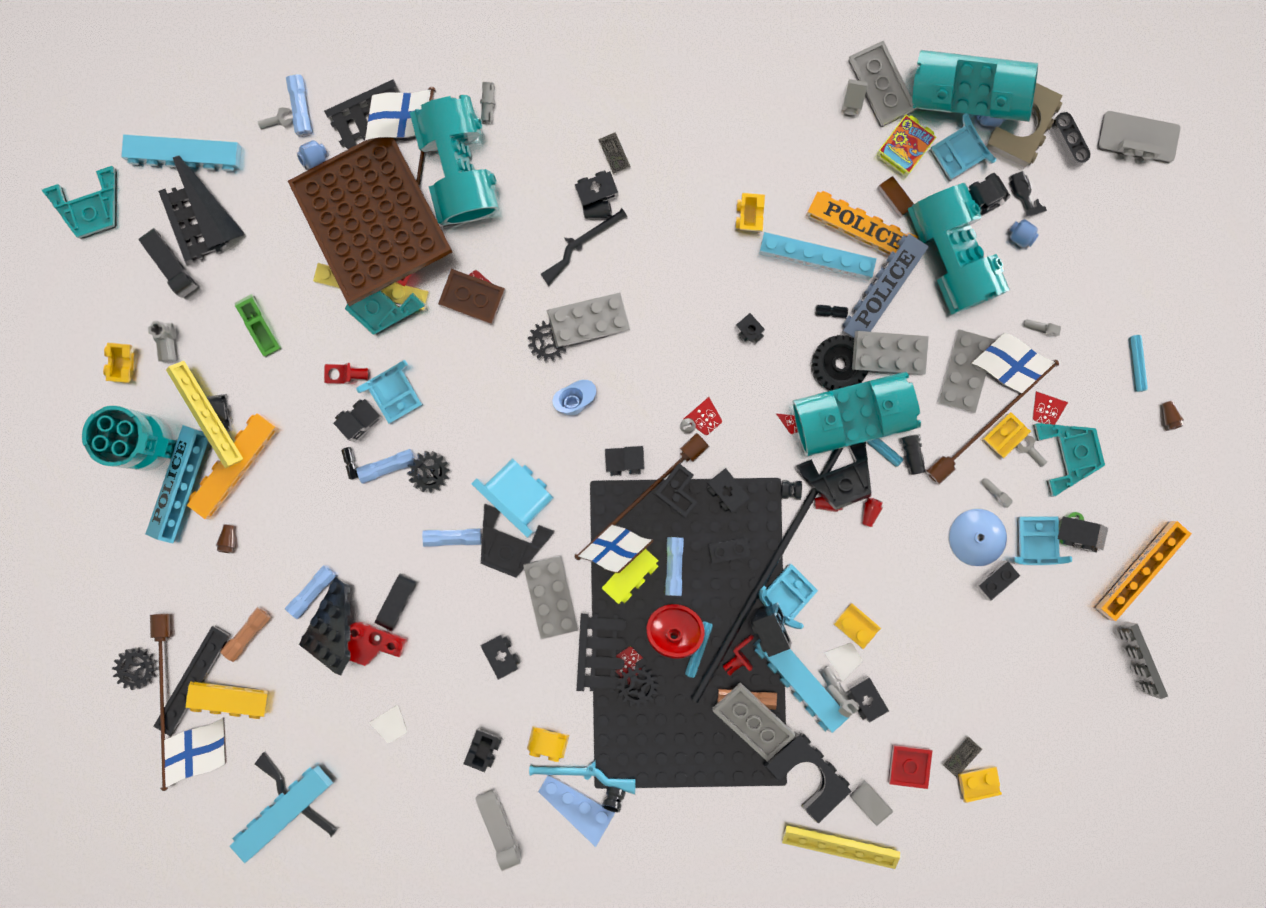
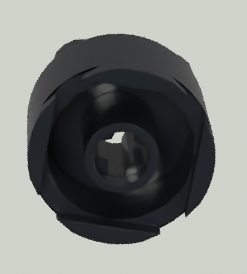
M995 172L988 175L983 182L979 183L977 181L968 187L972 199L980 207L981 215H985L1001 206L999 204L1001 200L1004 199L1006 202L1011 196Z

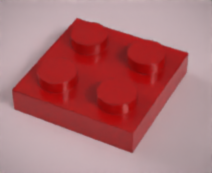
M893 745L889 784L928 789L933 750Z

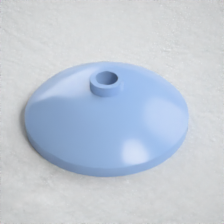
M971 509L963 512L954 520L949 531V544L954 555L960 561L971 566H985L993 563L1002 555L1007 543L1006 529L1000 518L984 509ZM979 534L983 535L982 541H978L977 536Z

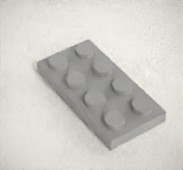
M884 40L849 56L859 81L868 82L866 96L881 126L916 110V108H913L912 98Z
M620 293L547 310L557 348L630 330Z
M958 329L938 399L939 404L976 413L987 371L970 363L996 339Z
M855 331L852 369L926 374L929 336Z
M561 556L523 564L540 639L578 631Z
M741 683L713 707V712L767 762L795 737V733Z

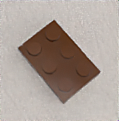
M451 268L438 305L492 325L505 288Z

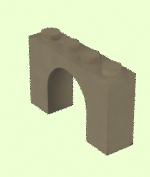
M1036 83L1032 110L1037 117L1035 132L1029 136L1020 137L996 126L991 133L986 147L1024 167H1027L1030 163L1033 164L1038 155L1035 151L1038 146L1041 147L1046 139L1044 133L1046 129L1050 130L1055 120L1052 119L1054 112L1058 113L1063 104L1060 101L1063 95Z

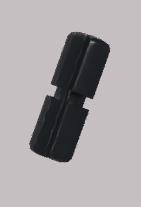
M818 304L815 308V314L846 318L848 316V308Z
M351 447L343 448L341 452L344 463L347 464L345 467L348 478L350 480L357 479L359 477L356 471L357 465L354 463L353 450Z

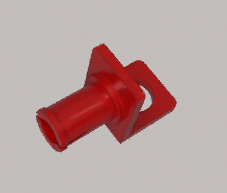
M350 363L344 365H324V383L347 384L350 382V379H368V368H351ZM333 368L339 372V377L335 380L331 379L328 375L329 370Z
M750 635L737 645L733 650L736 657L723 665L725 671L729 669L727 673L730 676L742 666H745L749 671L752 670L753 665L740 649L753 640V635Z

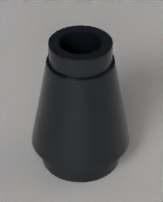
M601 200L583 208L585 219L608 218V216H611L612 208L610 201Z

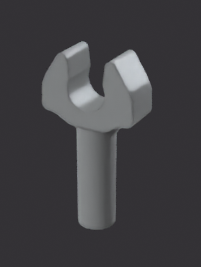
M285 107L278 108L276 116L258 121V126L261 129L279 123L284 128H287L293 124V118L284 120L283 116L292 111Z
M1026 319L1024 325L1025 327L1046 331L1048 334L1057 336L1060 335L1061 326Z
M1028 435L1025 438L1028 442L1027 447L1020 443L1016 448L1019 453H1029L1043 467L1047 461L1034 448L1036 440Z
M988 478L982 481V484L1006 508L1013 503V500L1005 492L999 490Z
M833 685L826 689L840 704L838 711L841 715L849 718L858 710L856 702L853 699L846 700Z

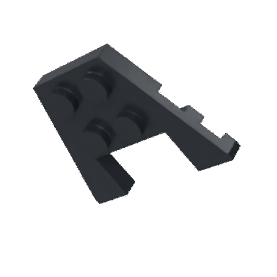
M866 442L849 446V450L855 460L854 463L820 476L811 459L796 465V470L835 510L846 507L872 495Z
M484 504L480 564L517 578L524 570L523 564L530 563L555 531L538 525L532 542H526L494 529L500 511L493 506Z

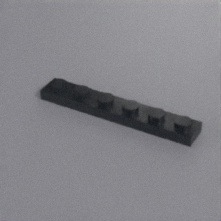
M211 626L164 707L165 734L168 736L173 734L187 710L185 707L190 681L199 683L204 681L220 650L230 636L215 626ZM159 716L153 727L161 731Z

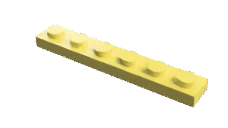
M318 263L313 281L339 288L329 265ZM396 283L381 290L394 303L401 305L412 293L425 304L429 295L428 291L406 285L404 287Z
M185 361L169 366L166 369L168 375L224 468L226 469L241 462L243 457Z
M786 826L782 838V843L892 869H896L900 859V851L826 835L816 831L804 830L798 827Z

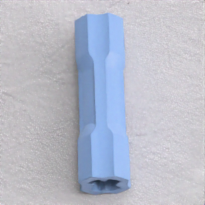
M298 74L287 76L286 83L292 107L294 132L296 135L309 134L312 130L307 111L303 76Z
M408 449L383 460L358 467L356 471L360 482L363 484L385 474L407 468L408 464L413 465L414 462L411 458L415 457L412 450Z
M481 528L444 531L424 530L422 533L423 547L482 544Z
M667 537L665 595L682 596L681 577L684 538Z
M323 565L305 588L285 607V610L298 619L320 592L336 577L335 573Z

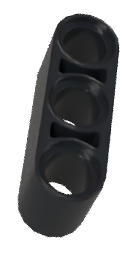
M1061 112L1054 118L1053 130L1070 163L1077 167L1082 166L1089 160L1090 150L1072 115L1068 112ZM1059 119H1064L1066 126H1061ZM1067 136H1073L1075 143H1070ZM1076 152L1082 153L1084 160H1079L1076 157Z
M400 573L374 623L392 632L417 582Z

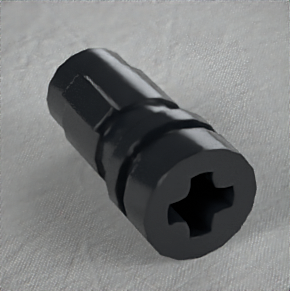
M920 434L901 437L902 444L905 445L903 450H906L905 461L907 468L910 469V474L926 472L923 452L921 451Z

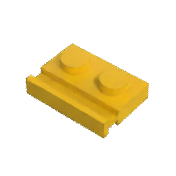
M1010 412L983 440L1004 459L1031 433V430Z
M853 603L834 622L838 629L862 649L868 645L881 629Z
M993 766L958 774L961 792L964 797L963 802L965 803L1002 795L999 787L997 767Z

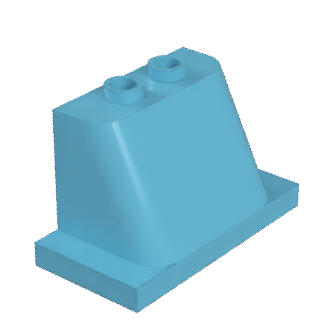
M512 458L486 484L477 478L471 484L527 538H530L535 532L528 525L554 497L544 489L547 485L539 478L535 480L531 476L533 472L526 465L521 467Z

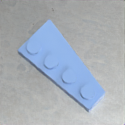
M547 775L538 791L595 847L597 846L615 812L604 809L600 803L551 775Z

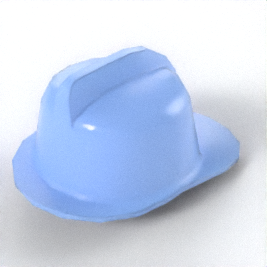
M589 380L576 381L555 393L552 400L553 406L561 413L572 416L577 415L584 409V406L594 399L596 386Z

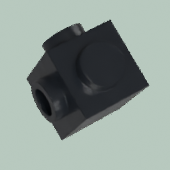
M751 313L735 325V328L739 331L737 335L744 343L748 342L751 344L753 341L757 343L764 337L762 334L765 331L764 327Z

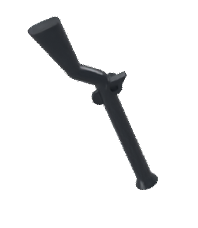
M623 208L576 240L574 238H565L568 245L565 248L563 259L541 273L548 286L569 264L572 250L575 248L581 250L583 243L623 217H628Z
M263 752L254 765L276 781L278 795L281 793L285 795L288 792L285 791L283 777ZM309 808L301 812L326 831L330 837L338 830V828H333Z

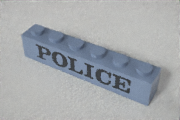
M909 233L907 236L903 235L897 243L900 247L896 253L892 251L886 261L889 263L885 269L881 267L875 277L878 279L874 285L870 283L864 293L867 295L863 301L859 299L853 309L856 311L853 316L848 315L842 325L845 326L843 331L854 338L855 331L871 332L929 246Z

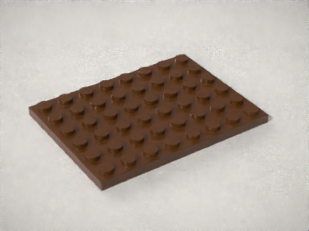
M375 138L363 141L288 180L291 190L349 306L453 253L394 138Z

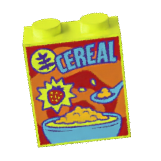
M905 115L876 155L907 177L936 139L935 133L930 128L921 126L918 119L914 116Z

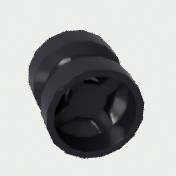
M782 480L781 499L792 497L795 500H801L802 481L790 482L789 480Z
M608 787L606 790L607 797L603 800L602 807L611 812H620L622 807L621 801L626 793L619 788Z

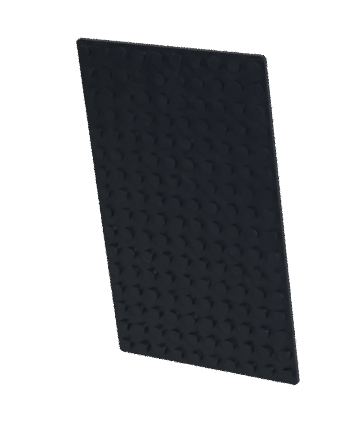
M735 478L750 498L732 513L730 510L726 512L719 504L721 499L717 495L714 497L707 489L709 487L707 482L711 479H691L683 491L697 501V504L686 518L655 495L666 480L663 479L614 525L625 528L639 537L653 540L646 550L658 560L656 563L658 565L657 569L652 574L647 573L643 577L646 581L638 589L634 587L630 591L632 596L625 604L622 601L618 604L602 589L615 573L607 571L596 563L591 562L592 617H594V614H599V618L613 619L614 615H618V619L626 621V628L617 633V638L623 639L626 645L624 649L617 650L616 655L628 647H632L642 657L635 665H638L639 668L645 666L646 672L652 670L650 676H656L657 679L653 682L659 685V687L654 688L657 691V695H651L653 701L648 699L647 706L642 702L639 708H637L636 703L629 706V700L625 703L622 701L624 695H618L621 689H614V693L609 692L610 688H595V691H593V728L596 769H599L608 779H635L636 788L785 786L787 784V774L780 781L775 779L763 765L766 760L713 712V707L718 703V689L733 690L741 683L750 692L777 693L776 710H769L786 725L785 686L780 681L782 677L777 672L774 674L767 666L769 662L765 658L761 659L754 651L757 648L753 644L760 637L753 632V619L756 611L765 607L760 597L755 602L699 702L696 703L691 700L782 541L781 479ZM657 480L591 481V541ZM724 486V492L722 494L724 496L728 495L730 497V491L732 489L730 487L726 488ZM667 537L684 538L681 577L682 596L665 595ZM747 538L751 557L715 564L711 563L709 544ZM783 555L765 585L766 590L783 572ZM671 604L688 607L700 617L702 622H708L713 625L694 678L685 675L691 655L679 659L669 658L658 653L648 641L646 633L648 620L660 607ZM598 630V637L612 638L613 630ZM750 635H753V640L740 649L753 665L752 670L749 671L745 666H742L730 676L727 673L729 669L725 671L723 665L736 657L733 651L734 648ZM597 649L596 656L611 657L612 650ZM596 668L595 676H610L611 669ZM615 672V677L623 678V676H619V675ZM640 673L637 675V677L641 679L647 678L645 675ZM627 679L625 681L624 688L628 686ZM636 681L634 682L635 686L632 687V689L636 688L637 691L641 690L640 686L643 684H639ZM650 685L646 687L644 691L645 695L648 694L650 690ZM633 693L628 695L631 698L639 699L638 695ZM594 776V786H595V788H597V789H607V788H608V786L603 785V784Z

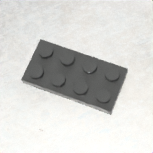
M1126 622L1121 624V635L1125 641H1128L1130 646L1128 648L1129 654L1132 659L1135 658L1136 670L1138 675L1144 679L1143 687L1146 693L1159 699L1168 697L1138 623Z

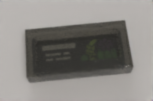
M616 132L598 139L613 175L631 168Z
M966 736L945 759L942 765L957 778L958 774L964 771L981 752L982 748L969 736Z

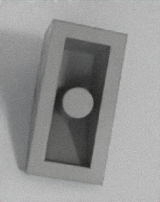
M848 80L843 96L842 111H845L848 115L860 114L868 82Z

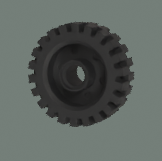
M847 335L832 336L824 340L815 350L812 358L813 374L818 383L824 388L831 391L859 384L867 376V370L852 369L854 338ZM843 359L845 361V368H838L836 360Z

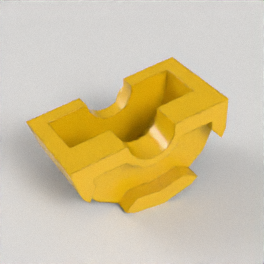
M742 193L741 200H737V211H740V217H736L735 229L763 231L765 195Z
M107 343L104 348V356L108 357V364H105L103 368L106 381L126 383L131 381L130 371H134L135 354L131 353L132 345Z
M532 726L527 750L530 751L529 755L534 757L544 755L548 756L550 761L559 762V759L565 756L570 735Z

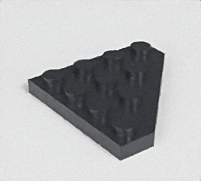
M335 577L324 599L320 602L316 614L311 619L305 634L301 637L299 645L332 672L341 676L350 660V651L347 650V642L350 641V626H347V618L350 617V602H347L350 585Z

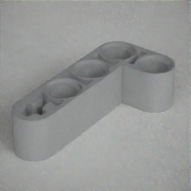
M492 790L475 797L496 850V859L500 869L504 871L521 864L522 858L495 791Z

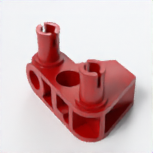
M364 622L353 623L350 625V641L348 642V650L350 651L349 661L367 666L380 652L400 657L407 639ZM376 635L380 637L379 641L375 640Z

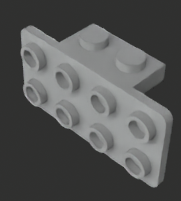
M1107 111L1104 116L1099 147L1122 152L1127 156L1137 155L1147 160L1157 159L1172 162L1175 159L1181 127L1178 124Z

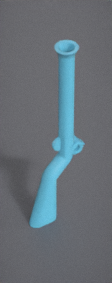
M596 760L589 764L587 768L534 767L532 765L529 767V776L533 774L584 776L586 780H589L591 776H595L605 786L616 787L634 795L636 791L635 779H608L599 769H596Z

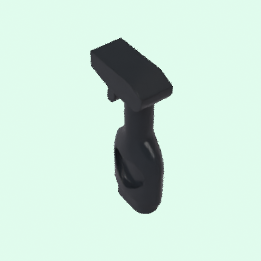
M1024 171L1010 176V183L1014 194L1021 198L1025 205L1024 217L1030 218L1047 211L1046 206H1042L1039 203V199L1035 200L1036 207H1033L1030 199L1032 187Z

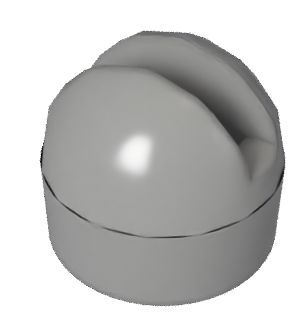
M690 418L682 420L680 424V429L686 434L692 433L696 427L694 420ZM692 423V427L684 430L683 426Z

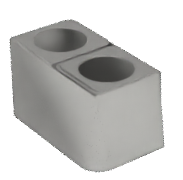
M865 780L850 795L851 799L876 826L893 813L887 803Z

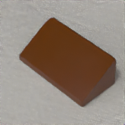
M893 176L877 187L899 217L906 214L908 208L914 204Z

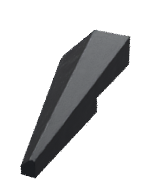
M181 156L173 157L207 248L245 235L243 230L235 223L233 218L225 211L191 168L188 167Z

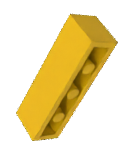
M190 681L185 708H190L192 712L210 710L209 713L211 714L227 712L230 716L240 717L241 714L249 715V718L260 719V716H265L268 691Z

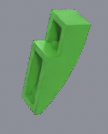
M251 294L235 302L237 311L263 357L280 349V345L253 295Z

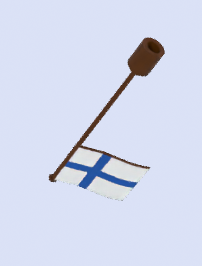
M431 86L426 91L414 93H381L373 95L371 97L365 141L375 138H406L415 136L410 112L415 111V109H422V104L433 99V92L436 89ZM423 151L420 152V159L418 165L416 179L418 185L420 184L421 171L423 165Z
M1003 333L970 364L984 369L1002 384L1020 392V394L952 458L949 456L940 457L926 471L929 478L935 484L940 485L956 470L954 460L1055 366H1059L1058 360L1051 361L1041 356L1020 339L1010 334Z
M698 433L690 438L680 448L682 451L680 455L682 457L579 554H575V559H585L594 562L613 573H620L653 540L639 537L625 528L614 525L666 478L679 463L681 464L684 460L686 462L689 460L694 462L710 447Z
M170 614L150 615V638H154V642L158 641L162 761V787L160 789L166 791L168 789L167 786L180 780L211 772L225 764L223 718L210 725L187 730L165 740L162 641H166V637H170Z

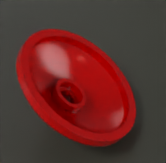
M671 604L660 607L650 616L646 633L649 643L658 653L669 658L679 659L694 654L700 648L705 630L702 620L693 610L682 605Z

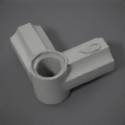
M153 321L148 327V332L156 342L158 361L169 362L176 360L174 324Z

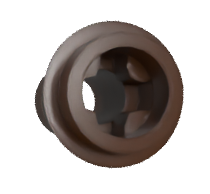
M1168 401L1163 403L1165 427H1168L1169 430H1174L1184 426V419L1174 405V402Z
M223 524L216 543L218 552L232 553L233 549H235V526Z

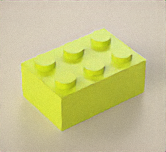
M645 549L620 573H615L602 589L618 604L621 601L625 604L632 596L630 591L634 587L638 589L646 581L643 577L647 573L652 574L657 569L658 565L656 563L658 560Z

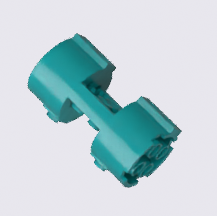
M929 50L920 51L917 62L919 66L917 67L913 86V108L950 113H968L1024 122L1030 121L1038 75V63Z
M460 95L459 99L446 96L426 102L421 105L422 109H415V111L410 112L419 150L423 152L438 151L445 178L429 186L438 224L444 226L447 224L469 222L497 212L499 206L495 194V184H497L494 173L487 169L475 170L474 165L470 164L469 160L471 152L466 144L482 135L480 130L482 129V122L475 115L471 97Z
M961 183L932 194L908 208L921 242L925 244L935 240L948 271L947 274L937 279L951 315L1010 291L1003 274L1004 270L1001 259L997 254L983 257L984 251L978 245L975 230L971 228V225L982 217L980 215V207L972 199L966 183Z
M902 372L793 400L795 423L806 456L921 428V420H917V416L920 414L919 403L913 383L907 381L909 374Z
M105 406L91 414L82 430V443L90 457L99 464L140 471L153 470L161 466L168 458H172L177 440H173L168 425L159 417L120 406Z

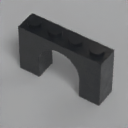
M795 733V737L763 765L778 781L800 763L810 762L817 766L821 774V785L818 791L802 808L819 824L852 791L848 788L849 782L843 776L841 778L835 773L837 769L830 762L826 763L822 759L824 755L817 748L813 749L809 745L811 743L809 738L805 734Z

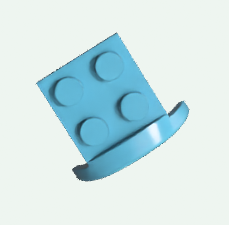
M968 113L962 115L963 128L930 148L950 180L983 160L990 164L997 161L981 140Z
M406 360L399 362L356 388L358 393L370 391L388 424L422 405L402 371L408 366Z
M1018 517L1019 557H1014L1016 564L1057 565L1072 562L1071 556L1060 557L1058 517Z
M789 564L767 590L765 586L760 589L759 597L765 607L778 602L786 619L785 625L795 629H802L804 625L793 619L818 590L792 564Z

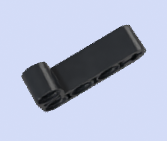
M152 228L138 239L168 280L167 284L177 296L183 298L198 287L155 228Z

